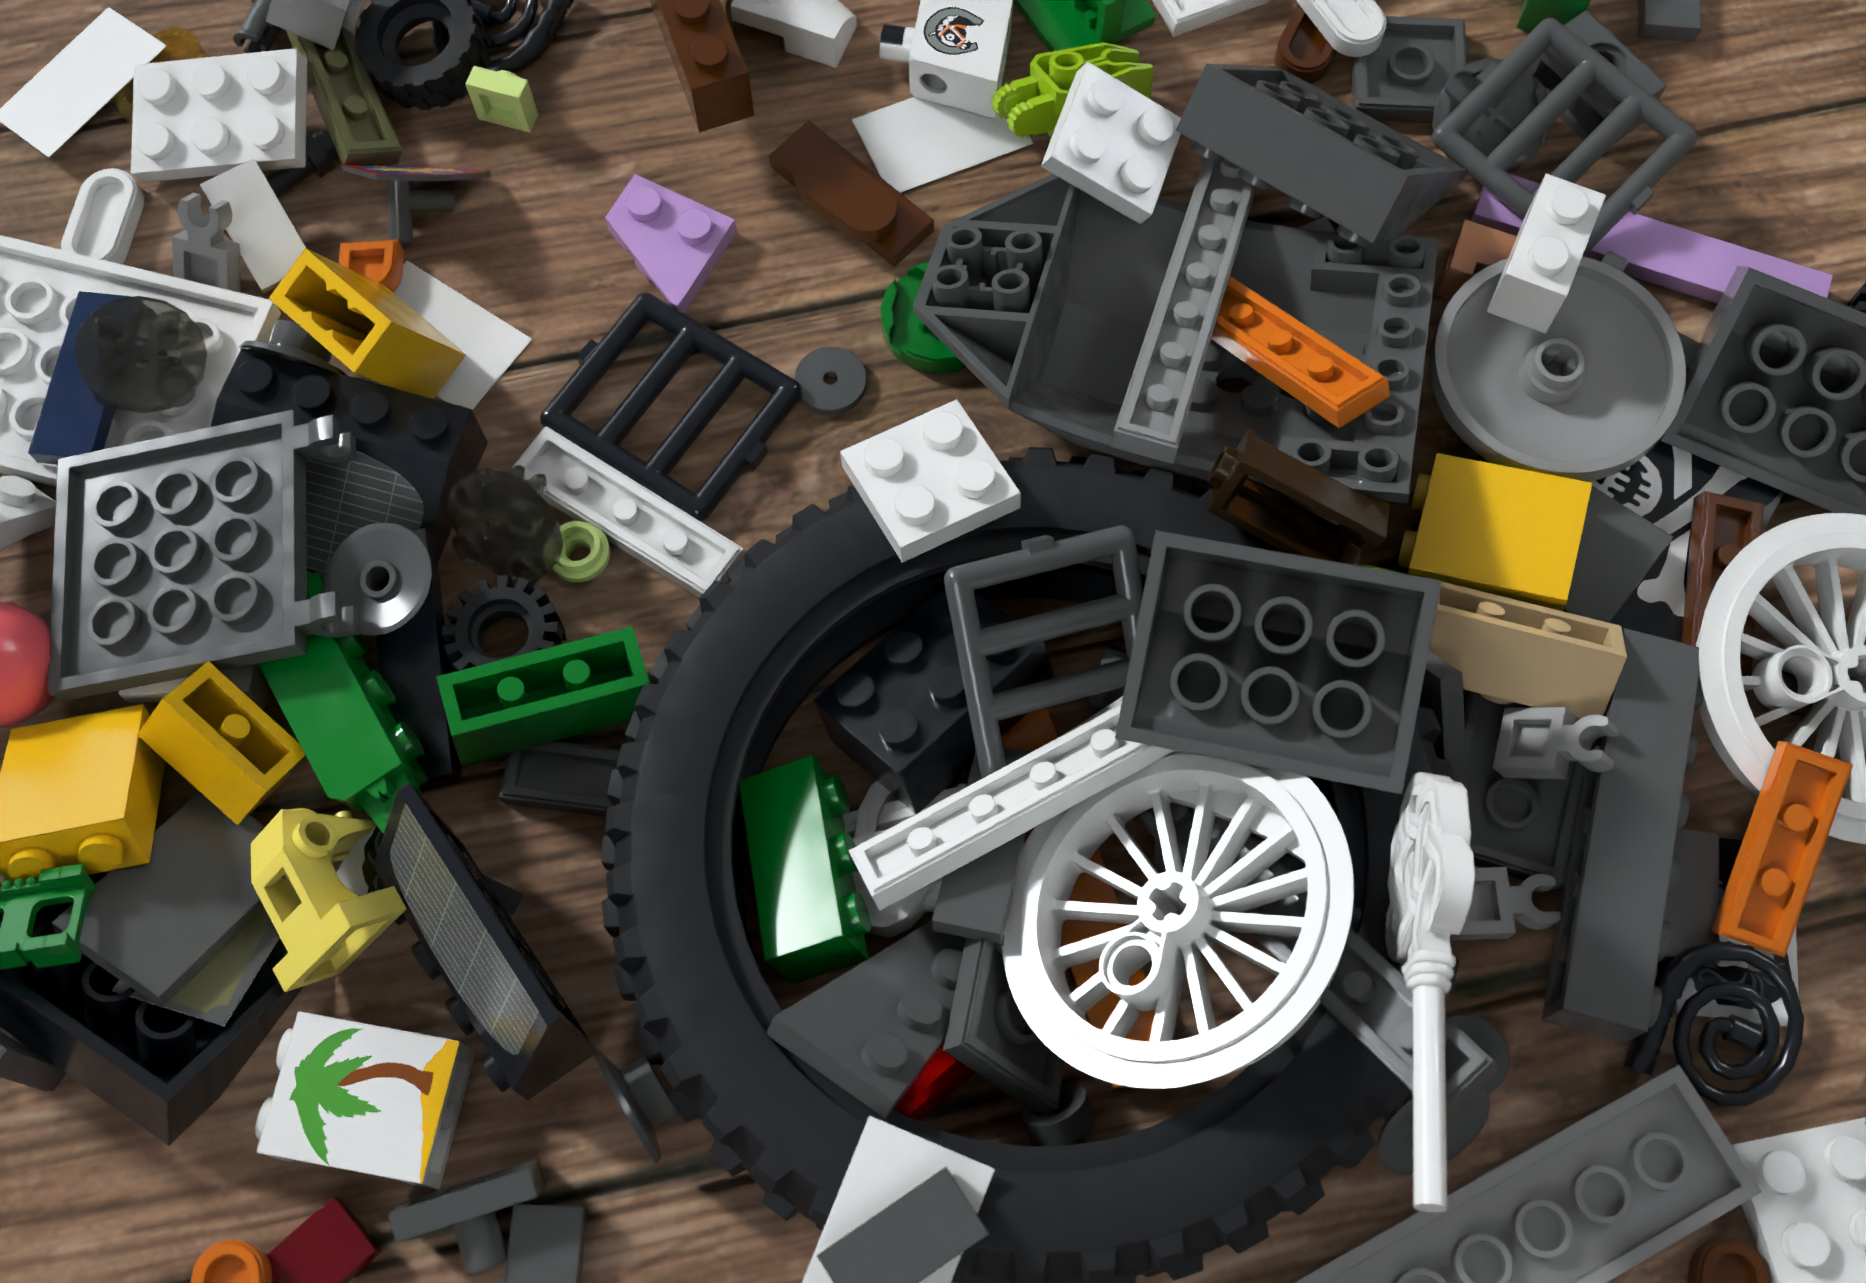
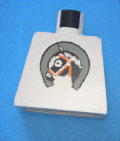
M921 0L915 28L889 24L883 25L880 38V59L909 63V92L914 97L981 116L996 118L997 113L993 110L991 101H993L992 96L996 93L995 90H998L1003 82L1012 31L1013 0Z

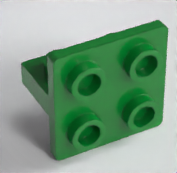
M1013 0L1017 9L1049 52L1103 42L1115 44L1153 25L1155 21V12L1146 0Z

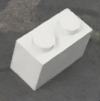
M1545 174L1525 215L1487 312L1546 334L1568 295L1606 195Z

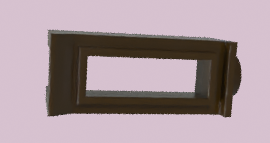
M1251 429L1247 431L1235 450L1227 445L1222 449L1208 474L1207 482L1215 485L1208 512L1285 553L1358 566L1360 549L1366 541L1379 548L1386 539L1390 503L1368 498L1254 437L1255 431ZM1251 476L1339 523L1338 526L1248 479V477Z

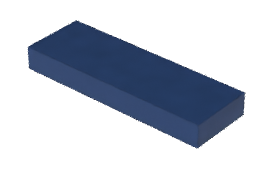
M78 292L28 454L37 463L58 465V459L104 449L146 307L138 297Z

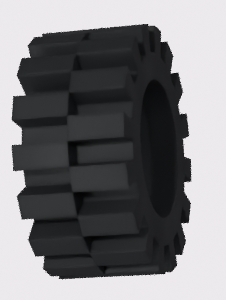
M498 575V586L492 588L486 578L475 582L480 590V593L472 596L465 588L457 595L463 606L461 609L450 605L445 615L451 622V625H442V636L447 642V645H444V649L457 671L563 644L562 640H567L561 619L547 594L539 586L534 590L530 581L519 577L517 584L513 585L508 575ZM504 618H516L527 624L529 630L528 640L525 646L514 655L506 658H496L483 651V634L493 623Z

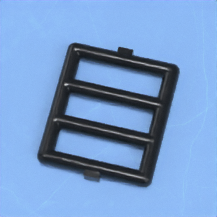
M645 292L639 294L599 343L590 339L577 355L580 366L541 412L540 422L543 427L547 426L701 522L710 516L746 468L755 471L768 454L765 443L801 398L803 390L797 380L656 296ZM648 320L675 335L673 340L598 432L571 416ZM696 349L723 364L722 368L647 462L619 446ZM746 378L770 392L772 396L695 493L669 477L668 474L741 381Z

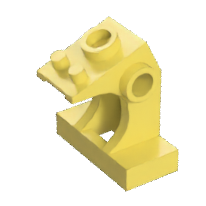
M306 808L281 809L250 843L251 883L288 951V954L273 968L284 992L341 974L406 910L394 886L358 896L344 886L334 869L333 862L344 860L350 854L349 850L364 834L370 833L376 827L373 821L352 818V813L349 811H341L332 816L317 814L315 811Z

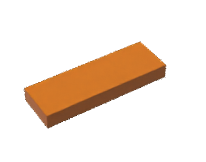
M1778 741L1711 932L1785 958L1853 764L1789 742Z

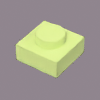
M474 66L465 85L477 118L531 133L538 118V111L528 80L520 78L509 71L499 70L496 72Z

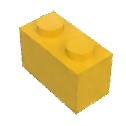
M209 661L162 698L137 734L138 737L237 826L282 785L306 756L301 745Z

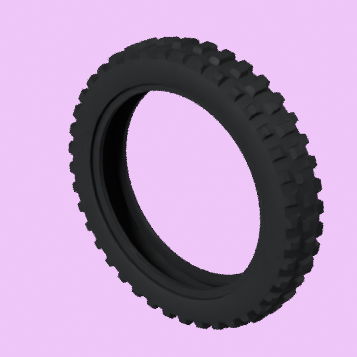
M1029 447L1024 457H1009L1008 460L999 461L1021 492V508L902 563L852 484L848 486L847 492L829 500L830 509L825 512L818 506L811 504L793 515L792 525L776 535L775 544L765 539L759 540L727 572L729 584L714 581L699 598V607L686 621L688 631H675L664 648V652L661 653L650 672L654 684L643 685L634 705L636 711L633 712L625 733L628 743L622 744L616 766L617 769L612 770L607 796L613 806L607 808L605 828L607 835L603 837L602 864L609 872L606 873L608 897L601 901L604 928L611 937L615 938L612 942L618 966L614 969V974L619 992L625 1001H635L633 1007L641 1026L634 1032V1035L646 1060L651 1065L664 1063L661 1070L673 1087L668 1098L685 1122L697 1119L702 1120V1125L715 1138L709 1151L711 1155L732 1176L747 1170L750 1173V1177L765 1191L763 1204L785 1221H788L799 1212L815 1222L817 1228L824 1229L869 1116L994 1168V1173L978 1211V1215L988 1229L989 1234L962 1253L952 1278L954 1282L1135 1283L1136 1276L1143 1274L1145 1277H1151L1167 1272L1172 1280L1176 1281L1201 1272L1203 1270V1254L1225 1244L1229 1245L1236 1253L1244 1252L1269 1237L1266 1221H1270L1280 1212L1292 1211L1297 1215H1301L1323 1198L1325 1194L1320 1180L1335 1166L1339 1165L1350 1169L1358 1165L1376 1145L1369 1131L1374 1121L1379 1117L1391 1114L1392 1111H1399L1410 1094V1091L1321 1003H1319L1318 1007L1300 1029L1285 1043L1264 1058L1247 1066L1238 1076L1216 1093L1191 1109L1159 1124L1113 1139L1070 1146L1027 1147L984 1142L944 1132L906 1117L894 1109L885 1119L767 1034L773 1017L782 1012L761 975L746 924L742 891V861L746 827L739 783L741 779L762 772L774 744L789 719L811 691L840 663L867 643L900 625L945 585L944 576L954 566L1022 550L1021 541L1043 535L1051 536L1054 538V541L1119 525L1129 527L1134 533L1143 590L1156 530L1285 552L1208 512L1214 490L1212 487L1207 492L1197 487L1187 491L1177 487L1175 472L1153 466L1146 474L1135 470L1132 473L1117 470L1115 457L1111 455L1091 452L1088 458L1072 456L1069 462L1056 460L1052 448ZM1110 556L975 590L987 600L1038 597L1069 600L1079 603L1117 594ZM1420 702L1402 795L1307 776L1330 803L1342 826L1348 843L1354 877V901L1350 927L1403 977L1404 974L1401 969L1404 963L1394 962L1388 956L1385 941L1386 914L1390 904L1387 883L1390 868L1391 842L1395 825L1399 821L1401 804L1413 774L1419 772L1449 776L1455 781L1450 761L1436 758L1433 745L1442 731L1434 711L1431 708H1425L1424 703ZM1457 958L1456 964L1453 968L1454 975L1450 980L1451 988L1454 986L1459 964V960Z

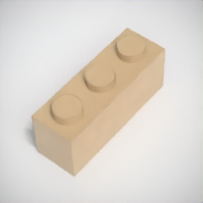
M1446 582L1441 583L1429 651L1462 672L1464 690L1479 693L1485 699L1498 704H1511L1515 702L1531 707H1566L1577 719L1593 714L1604 715L1627 659L1622 627L1620 625Z

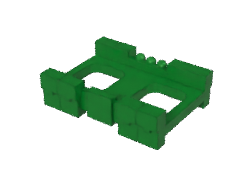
M83 864L43 869L40 871L39 879L35 876H30L27 881L18 878L14 881V884L10 880L3 881L2 885L0 883V913H4L0 927V970L28 966L29 961H32L37 968L80 962L82 951L79 949V942L89 896L94 895L96 888ZM74 902L70 923L64 932L31 938L36 915L40 909L49 905Z

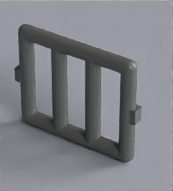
M1546 18L1499 65L1491 61L1475 79L1474 85L1476 88L1433 131L1432 141L1437 148L1458 165L1467 169V172L1524 219L1538 188L1531 193L1505 171L1595 82L1620 102V104L1550 175L1575 183L1638 118L1664 137L1666 141L1603 203L1583 256H1585L1629 211L1636 215L1655 193L1652 187L1695 145L1697 132L1554 18ZM1548 47H1551L1575 66V68L1487 157L1465 139L1462 134Z
M1119 525L1054 541V538L1051 536L1043 535L1021 541L1022 550L954 566L946 572L944 576L945 590L981 779L1035 751L1032 750L1005 758L998 721L1125 686L1144 592L1135 536L1129 527ZM1106 556L1111 557L1117 594L981 629L974 590ZM1122 622L1127 658L993 694L986 656L1109 623Z

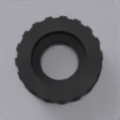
M370 0L372 3L366 10L362 11L359 17L361 22L355 32V38L358 41L356 51L358 57L363 62L364 68L388 98L392 101L394 99L397 100L401 106L409 109L412 106L418 107L420 110H431V107L440 106V108L451 105L450 102L457 98L462 99L469 94L465 83L474 66L488 67L490 60L488 49H491V41L486 33L488 30L470 0ZM429 21H438L447 27L450 41L443 52L436 58L417 66L408 65L400 59L398 44L411 29Z

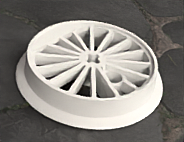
M1852 513L1816 514L1785 522L1763 533L1744 547L1719 577L1709 597L1696 646L1699 647V671L1704 699L1698 709L1706 732L1725 765L1750 792L1758 797L1775 751L1762 733L1760 726L1813 703L1812 708L1783 742H1789L1801 747L1820 724L1813 751L1834 758L1837 745L1839 746L1840 760L1853 764L1845 787L1846 799L1841 798L1829 836L1866 845V764L1864 751L1866 753V643L1864 644L1866 638V515ZM1811 564L1814 567L1821 618L1793 566ZM1838 566L1856 570L1860 575L1847 625ZM1771 578L1798 628L1759 594ZM1748 614L1786 649L1783 650L1744 634L1743 629ZM1740 653L1760 661L1756 665L1752 676L1741 675ZM1782 670L1795 675L1798 682L1797 693H1794L1785 685L1782 678ZM1751 689L1754 690L1758 700L1770 709V711L1755 718L1745 691Z
M1175 751L1162 757L1151 765L1041 823L1033 829L1024 844L1003 934L1004 946H1002L1004 968L1012 995L1020 1012L1041 1041L1061 1059L1093 1077L1123 1086L1150 1089L1183 1087L1235 1072L1264 1058L1285 1043L1308 1020L1321 1002L1319 999L1325 988L1330 986L1338 968L1350 929L1354 901L1353 867L1342 826L1325 796L1305 775L1182 751ZM1171 802L1195 809L1184 870L1170 808ZM1152 807L1154 809L1166 872L1160 874L1125 828L1126 822ZM1215 816L1231 822L1207 860ZM1112 833L1117 835L1149 879L1143 888L1089 860ZM1251 833L1266 839L1231 867ZM1286 853H1290L1306 864V868L1243 888ZM1085 872L1138 902L1137 906L1068 900L1079 875ZM1308 891L1305 917L1240 913ZM1178 910L1183 912L1180 916L1175 914ZM1067 919L1131 924L1061 947L1062 925ZM1223 931L1295 936L1299 938L1285 965ZM1216 943L1277 976L1276 980L1258 1000L1253 1002L1212 944ZM1201 953L1204 954L1245 1010L1219 1027H1216ZM1100 958L1099 972L1071 993L1065 978V970L1069 967ZM1152 960V969L1149 976L1142 983L1129 986V977ZM1187 971L1199 1035L1172 1041L1185 972ZM1110 992H1113L1121 1000L1104 1028L1099 1030L1088 1022L1085 1018V1013ZM1156 1009L1150 1042L1125 1039L1140 1014L1137 1010L1150 1011Z

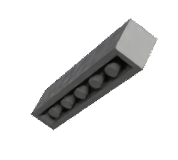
M1626 628L1622 630L1627 659L1603 715L1620 728L1619 736H1602L1596 739L1591 746V750L1604 751L1614 760L1613 769L1605 772H1593L1583 766L1559 911L1561 920L1557 923L1541 1020L1621 1043L1648 1032V1028L1653 1027L1657 1021L1661 1009L1662 992L1659 987L1654 986L1657 963L1665 957L1671 940V924L1664 920L1667 896H1671L1674 892L1680 876L1681 862L1678 857L1673 856L1676 833L1683 829L1689 813L1690 799L1687 794L1682 793L1685 772L1693 765L1698 750V735L1691 732L1693 714L1700 707L1704 699L1699 671V647Z

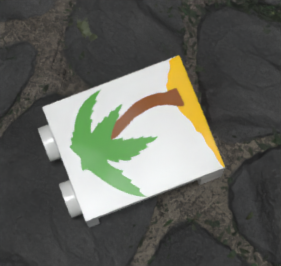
M298 1011L293 1028L285 1031L278 1046L276 1064L280 1074L273 1097H268L264 1101L258 1113L255 1133L260 1141L256 1153L289 1162L296 1160L396 1179L411 1185L439 1190L475 1051L457 1040Z

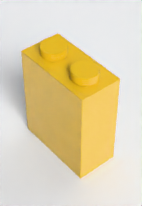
M307 248L303 250L269 297L276 306L352 372L398 390L434 399L466 356L463 351L386 286Z
M1437 453L1432 475L1419 473L1411 510L1422 512L1418 532L1405 530L1397 566L1408 568V575L1442 580V582L1564 611L1593 483Z
M144 704L11 729L0 772V873L5 880H10L14 884V881L18 878L27 881L30 876H35L39 879L40 871L43 869L83 864L89 872L88 875L150 863L166 761L137 736L150 717Z

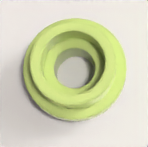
M571 521L561 525L550 538L547 546V558L553 571L562 579L570 582H585L597 577L606 568L610 559V545L606 535L596 526L587 522ZM584 547L590 550L589 555L582 560L572 561L569 559L570 554L577 548Z

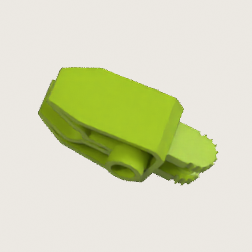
M1105 42L1036 54L1030 63V76L1014 80L1011 84L1000 85V88L995 90L996 93L992 96L993 101H991V104L999 117H1004L1009 123L1007 126L1016 136L1021 138L1026 136L1028 138L1030 134L1035 136L1047 132L1052 138L1076 72L1087 61L1149 99L1152 97L1153 66L1151 64L1139 63L1140 53L1137 50Z

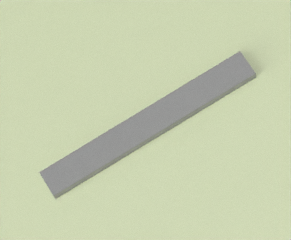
M1204 158L1113 431L1110 447L1174 464L1257 188L1240 178L1238 174L1241 168L1225 158L1223 162H1215Z

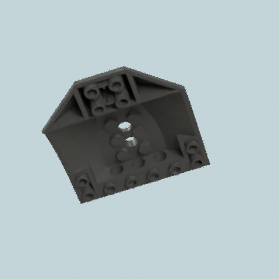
M1051 174L942 226L913 304L914 313L1010 411L1076 445L1141 465L1153 466L1207 480L1208 474L1222 449L1227 445L1235 450L1247 431L1251 429L1255 431L1254 437L1370 499L1408 504L1439 239L1400 235L1394 240L1370 243L1369 247H1364L1348 241L1337 232L1314 231L1247 220L1230 276L1389 380L1390 397L1341 428H1338L1298 399L1283 396L1282 394L1287 393L1285 390L1211 340L1174 464L1113 448L1110 447L1188 205L1158 197L1153 214L1143 223L1139 224L1055 174ZM1233 377L1242 378L1251 384L1240 393H1227L1217 386L1222 380ZM1251 476L1248 477V479L1271 491H1277Z

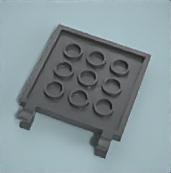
M289 410L58 459L50 624V663L47 693L62 701L186 678L208 661L219 671L308 654V635L316 634L323 637L338 638L360 634L359 609L354 605L342 607L341 595L336 591L322 593L307 599L306 460L315 459L325 463H341L356 460V437L351 432L339 434V420L334 415L320 417L306 424V421L296 411Z

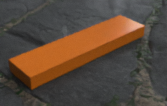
M1230 276L1211 340L1338 428H1341L1390 397L1389 380Z

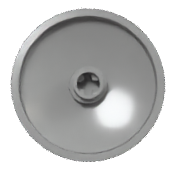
M1582 256L1568 295L1546 334L1487 312L1508 258L1484 268L1465 282L1446 306L1434 333L1430 351V377L1437 403L1444 417L1457 435L1484 459L1492 464L1588 482L1614 475L1639 461L1655 446L1670 427L1677 415L1684 395L1686 384L1685 355L1678 332L1669 315L1654 296L1636 280L1608 264Z

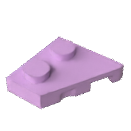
M634 174L605 217L608 230L623 250L630 252L636 267L646 280L653 282L666 299L667 304L682 313H685L737 233L735 219Z

